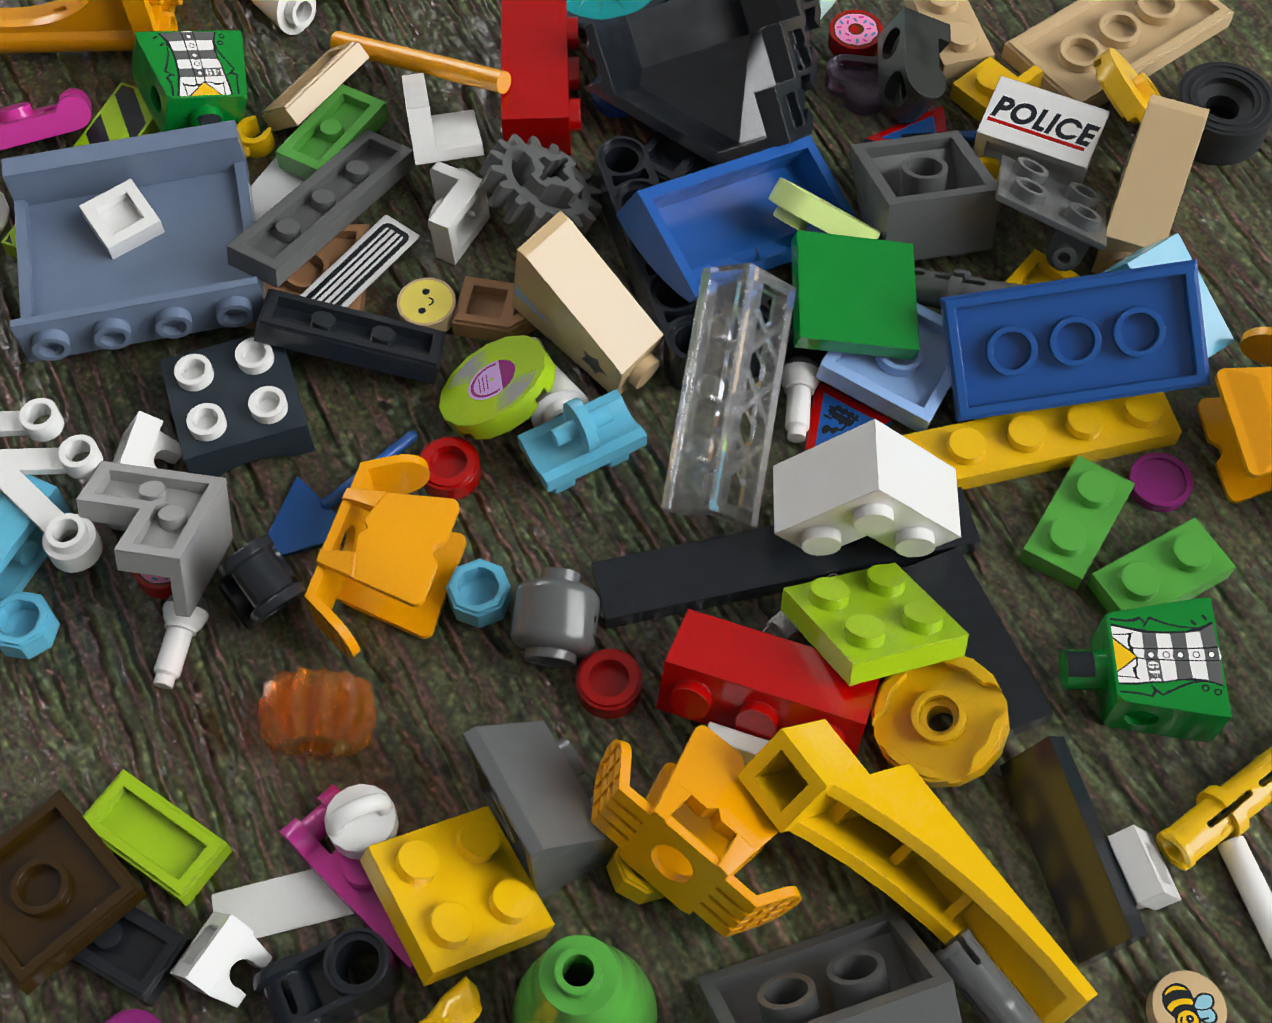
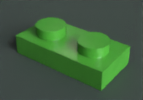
M341 84L275 151L279 168L303 179L309 178L366 129L376 133L389 119L386 102Z
M1078 455L1025 545L1019 561L1077 590L1126 503L1135 483Z
M1193 518L1093 572L1086 585L1106 611L1111 613L1190 600L1228 579L1236 566L1199 521Z

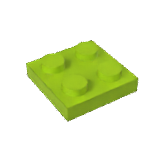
M895 562L878 564L868 569L838 576L821 577L812 582L783 588L780 610L849 686L965 656L969 634Z

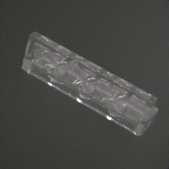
M752 263L703 268L661 505V509L677 515H712L741 527H757L796 294L794 286ZM762 292L772 297L767 324H765L760 311ZM755 351L761 365L759 381L756 384L750 371L751 357ZM745 411L751 424L749 441L747 443H744L739 430L741 417ZM735 473L741 485L738 507L727 503L731 476Z

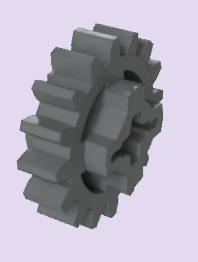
M513 134L508 142L499 139L479 170V173L484 176L479 184L480 189L493 193L488 201L489 206L503 208L506 211L503 221L507 224L514 223L520 228L523 227V234L527 237H530L534 231L537 232L560 210L570 218L585 237L602 210V205L597 202L601 195L600 189L588 185L593 177L592 174L586 171H578L575 168L578 159L574 156H568L562 151L559 152L558 145L552 143L548 149L542 147L536 136L531 135L527 144L517 134Z

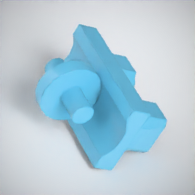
M617 389L586 404H583L578 398L563 403L564 414L518 435L520 449L546 491H551L554 494L574 486L577 478L602 466L611 468L628 460L631 452L647 445V434L642 426L633 419Z

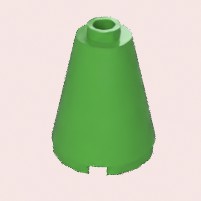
M572 935L554 943L527 969L514 994L511 1023H657V1003L648 977L631 957L594 937Z

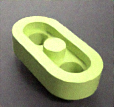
M782 177L778 179L768 197L770 201L778 205L773 216L797 230L805 231L808 223L827 232V234L878 239L881 235V232L860 219Z

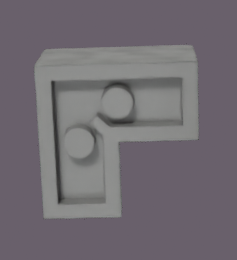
M101 461L76 498L79 517L87 518L91 522L105 523L114 530L125 531L114 549L117 570L170 578L175 615L190 618L233 539L226 478Z

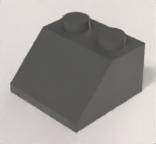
M958 130L850 145V160L861 221L881 232L878 240L912 243L914 261L943 256L960 257L970 252L993 249L1000 202L995 200L997 182Z
M544 720L475 726L463 733L475 784L495 816L540 898L549 895L609 861L612 855L611 839L591 823L593 796L588 798L577 779L579 775L584 773L583 767L573 746L566 737L555 741Z

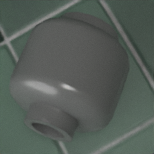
M543 568L541 578L523 581L517 588L510 628V640L514 646L524 651V661L550 668H572L576 665L577 658L587 656L593 650L596 640L600 598L592 588L580 583V573L566 568Z

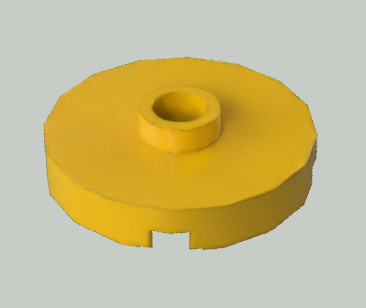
M1110 47L1093 60V66L1097 73L1095 76L1122 118L1125 117L1128 122L1131 121L1134 125L1141 123L1151 94L1161 95L1144 72L1138 75L1130 64L1115 49Z
M966 656L887 676L880 683L871 707L874 737L887 763L892 767L910 763L928 787L931 788L957 787L984 775L1002 755L1010 731L1008 704L994 675L973 658ZM940 713L951 715L953 723L949 729L938 732L929 727L930 721L935 715Z

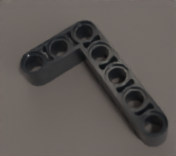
M627 136L612 137L605 140L599 146L596 153L597 189H600L601 195L598 199L602 205L603 213L636 300L663 333L658 358L671 386L682 392L698 393L779 372L784 362L792 356L804 355L811 357L814 361L822 359L828 351L794 348L793 288L710 308L706 296L688 302L663 281L638 251L616 216V213L636 191L660 184L648 152L641 142ZM686 353H696L699 355H688Z

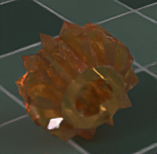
M301 667L297 672L282 671L274 675L273 679L265 682L263 685L262 698H259L257 713V721H260L259 736L264 739L265 746L273 751H282L286 756H306L309 760L314 757L333 759L338 755L352 756L371 745L372 730L376 727V707H374V692L371 691V683L363 678L354 677L348 671L333 672L329 671L326 667L321 670H309Z

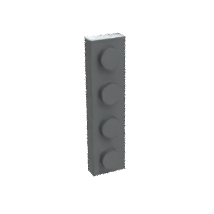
M366 129L226 246L228 265L253 277L257 276L259 280L278 288L413 169V149Z

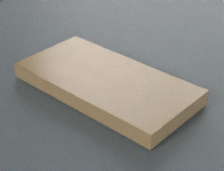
M1077 0L1006 42L1001 57L1020 74L1027 71L1033 65L1041 68L1044 71L1040 89L1100 107L1110 100L1095 76L1097 73L1093 66V60L1108 48L1115 49L1138 75L1144 72L1147 76H1150L1229 27L1234 12L1219 0Z

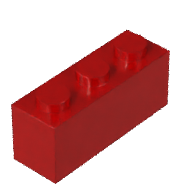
M501 0V70L509 72L511 76L510 88L506 93L501 94V123L503 140L506 142L509 141L513 134H517L527 144L532 135L538 138L542 147L548 149L554 143L558 145L559 152L562 151L567 155H571V132H581L580 98H570V91L580 90L579 57H569V50H579L578 17H567L566 0Z
M688 609L664 662L656 709L706 725L709 722H713L768 741L781 728L826 719L856 757L880 678L849 686L813 647Z

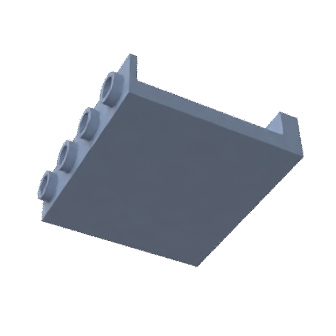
M235 120L1 159L2 178L14 200L20 318L9 320L10 329L29 363L41 360H60L69 355L102 349H120L130 344L163 338H181L191 333L218 328H237L258 321L266 297L265 283L259 280L257 276L253 277L228 265L226 246L256 222L247 158ZM131 178L160 219L165 232L112 259L84 219L79 205Z

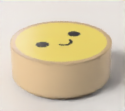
M420 278L403 287L397 298L400 321L443 332L448 331L452 327L457 303L453 289L446 282L436 278Z

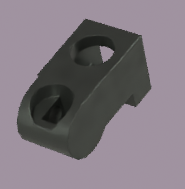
M906 7L897 14L877 37L880 96L886 111L900 122L913 123L946 90L945 76L939 68V54L951 42V29L948 23Z

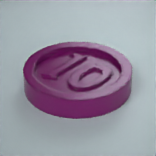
M1156 452L1141 456L1134 462L1127 477L1128 480L1135 483L1130 493L1132 498L1142 507L1155 512H1170L1180 508L1188 499L1193 488L1192 475L1187 466L1178 458L1166 453Z

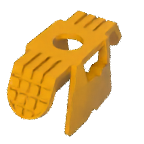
M1272 327L1249 329L1242 335L1240 349L1246 357L1271 367L1220 369L1215 376L1220 397L1203 398L1197 405V411L1207 443L1216 447L1220 452V458L1216 462L1215 467L1228 501L1235 504L1272 491Z
M399 454L360 463L351 487L346 489L342 497L341 505L324 545L316 560L317 567L304 595L315 625L343 654L351 659L360 652V647L348 628L332 611L335 601L420 639H428L434 633L447 598L446 586L455 568L459 566L467 545L463 534L452 532L460 511L459 504L455 499L409 495V493L423 487L430 478L427 462L416 455ZM346 533L343 551H340L341 543Z
M700 725L692 732L677 764L666 763L661 768L646 799H644L629 786L632 759L630 744L618 739L613 740L609 744L596 775L591 823L620 847L618 854L630 867L681 911L689 915L694 911L725 938L773 921L800 903L802 897L796 886H787L756 895L734 876L763 850L764 845L779 832L737 777V774L745 767L742 754L711 729Z

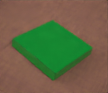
M797 230L791 240L794 348L913 360L920 350L913 244Z

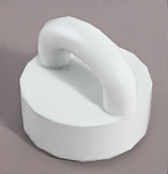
M366 784L349 786L336 794L327 806L324 818L326 833L336 850L348 858L358 860L361 859L368 846L396 837L399 826L394 803L387 793L376 786Z

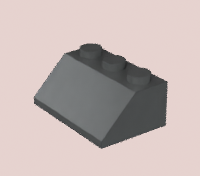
M897 909L696 978L711 1023H962L953 979Z

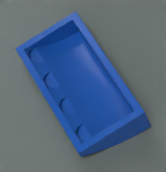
M810 135L783 146H774L638 190L616 213L627 235L648 264L663 281L688 302L698 300L792 264L791 240L797 229L773 216L778 205L768 199L780 177L856 217ZM808 223L805 231L827 233Z

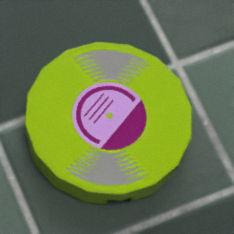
M526 335L501 338L486 344L468 356L453 371L441 391L439 409L445 421L457 435L464 437L465 434H471L475 440L494 438L510 432L535 413V410L539 407L535 399L541 394L543 388L547 393L550 392L555 380L556 366L539 340Z

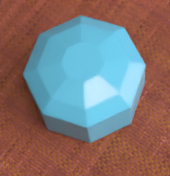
M480 558L456 567L446 586L448 600L456 619L478 628L502 620L513 599L511 586L502 566Z
M16 591L0 600V650L5 656L30 660L52 647L60 623L41 594Z

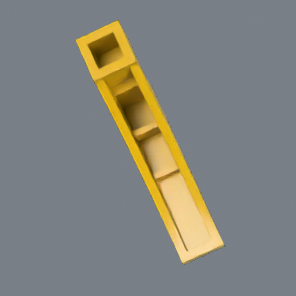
M822 719L781 728L737 774V777L780 833L789 831L850 867L891 897L926 926L941 942L945 944L956 934L968 928L986 954L1003 972L1043 1023H1064L1098 995L910 763L869 774L827 720Z

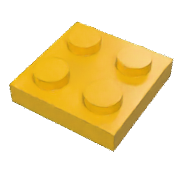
M489 806L370 845L366 848L360 859V863L424 987L541 940L548 935L555 925Z

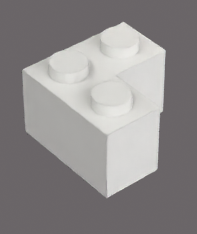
M876 419L773 466L774 534L802 548L808 554L815 556L830 555L839 551L843 545L869 536L895 550L902 556L907 558L921 557L932 553L935 547L961 537L956 469Z

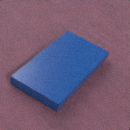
M1197 259L940 298L956 421L1211 385Z

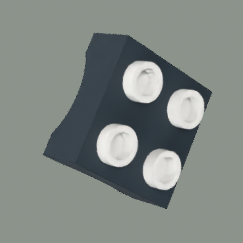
M255 334L159 360L183 460L189 473L220 477L235 467L255 460L278 456H298L316 451L285 348L254 341Z

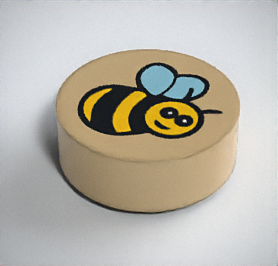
M1181 970L1166 975L1151 989L1146 1001V1015L1149 1023H1226L1227 1007L1222 993L1211 980L1199 973Z

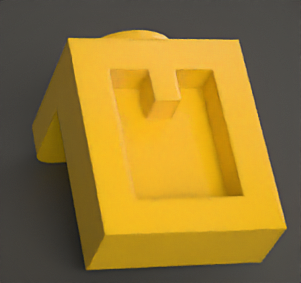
M989 56L953 82L949 98L981 122L1001 76L1040 88L1044 71L1037 65H1033L1017 77Z

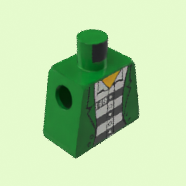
M241 30L150 31L134 33L131 65L132 78L160 132L235 120L237 125L244 118L247 85Z
M1196 598L1111 612L1104 615L1091 639V650H1062L1060 653L1059 680L1062 689L1097 690L1101 721L1110 728L1198 742H1212L1232 717L1211 598Z

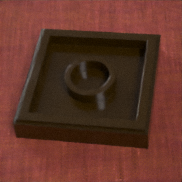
M61 789L0 835V964L16 986L26 995H29L148 897Z

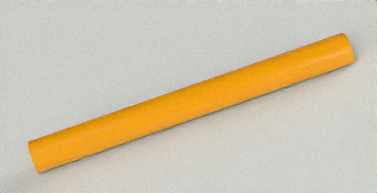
M335 31L330 39L331 48L350 42H359L370 57L367 59L368 61L416 73H424V75L500 94L506 93L511 85V76L509 72L342 31Z

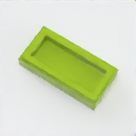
M124 769L83 815L114 855L185 907H188L233 851L227 842Z

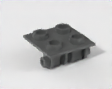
M1002 155L999 163L995 200L1048 225L1046 258L1053 268L1060 271H1068L1079 265L1090 246L1102 251L1106 249V203L1101 202L1102 198L1095 190L1078 182H1071L1068 186L1048 176L1049 172L1044 166L1032 159L1018 157L1016 161Z

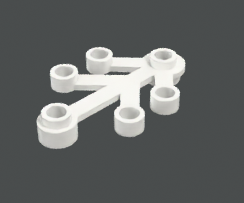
M47 398L30 400L20 411H0V437L28 435L34 441L46 442L56 438L64 427V419L56 404ZM41 416H50L44 423L33 424ZM82 434L67 438L59 448L0 449V494L2 492L44 533L42 545L45 552L58 569L69 573L84 571L97 562L103 549L102 539L89 519L81 518L78 514H64L25 475L68 474L76 479L91 477L101 461H103V456L95 440L90 436ZM90 452L84 460L72 462V459L77 454ZM77 533L72 540L61 542L68 535Z

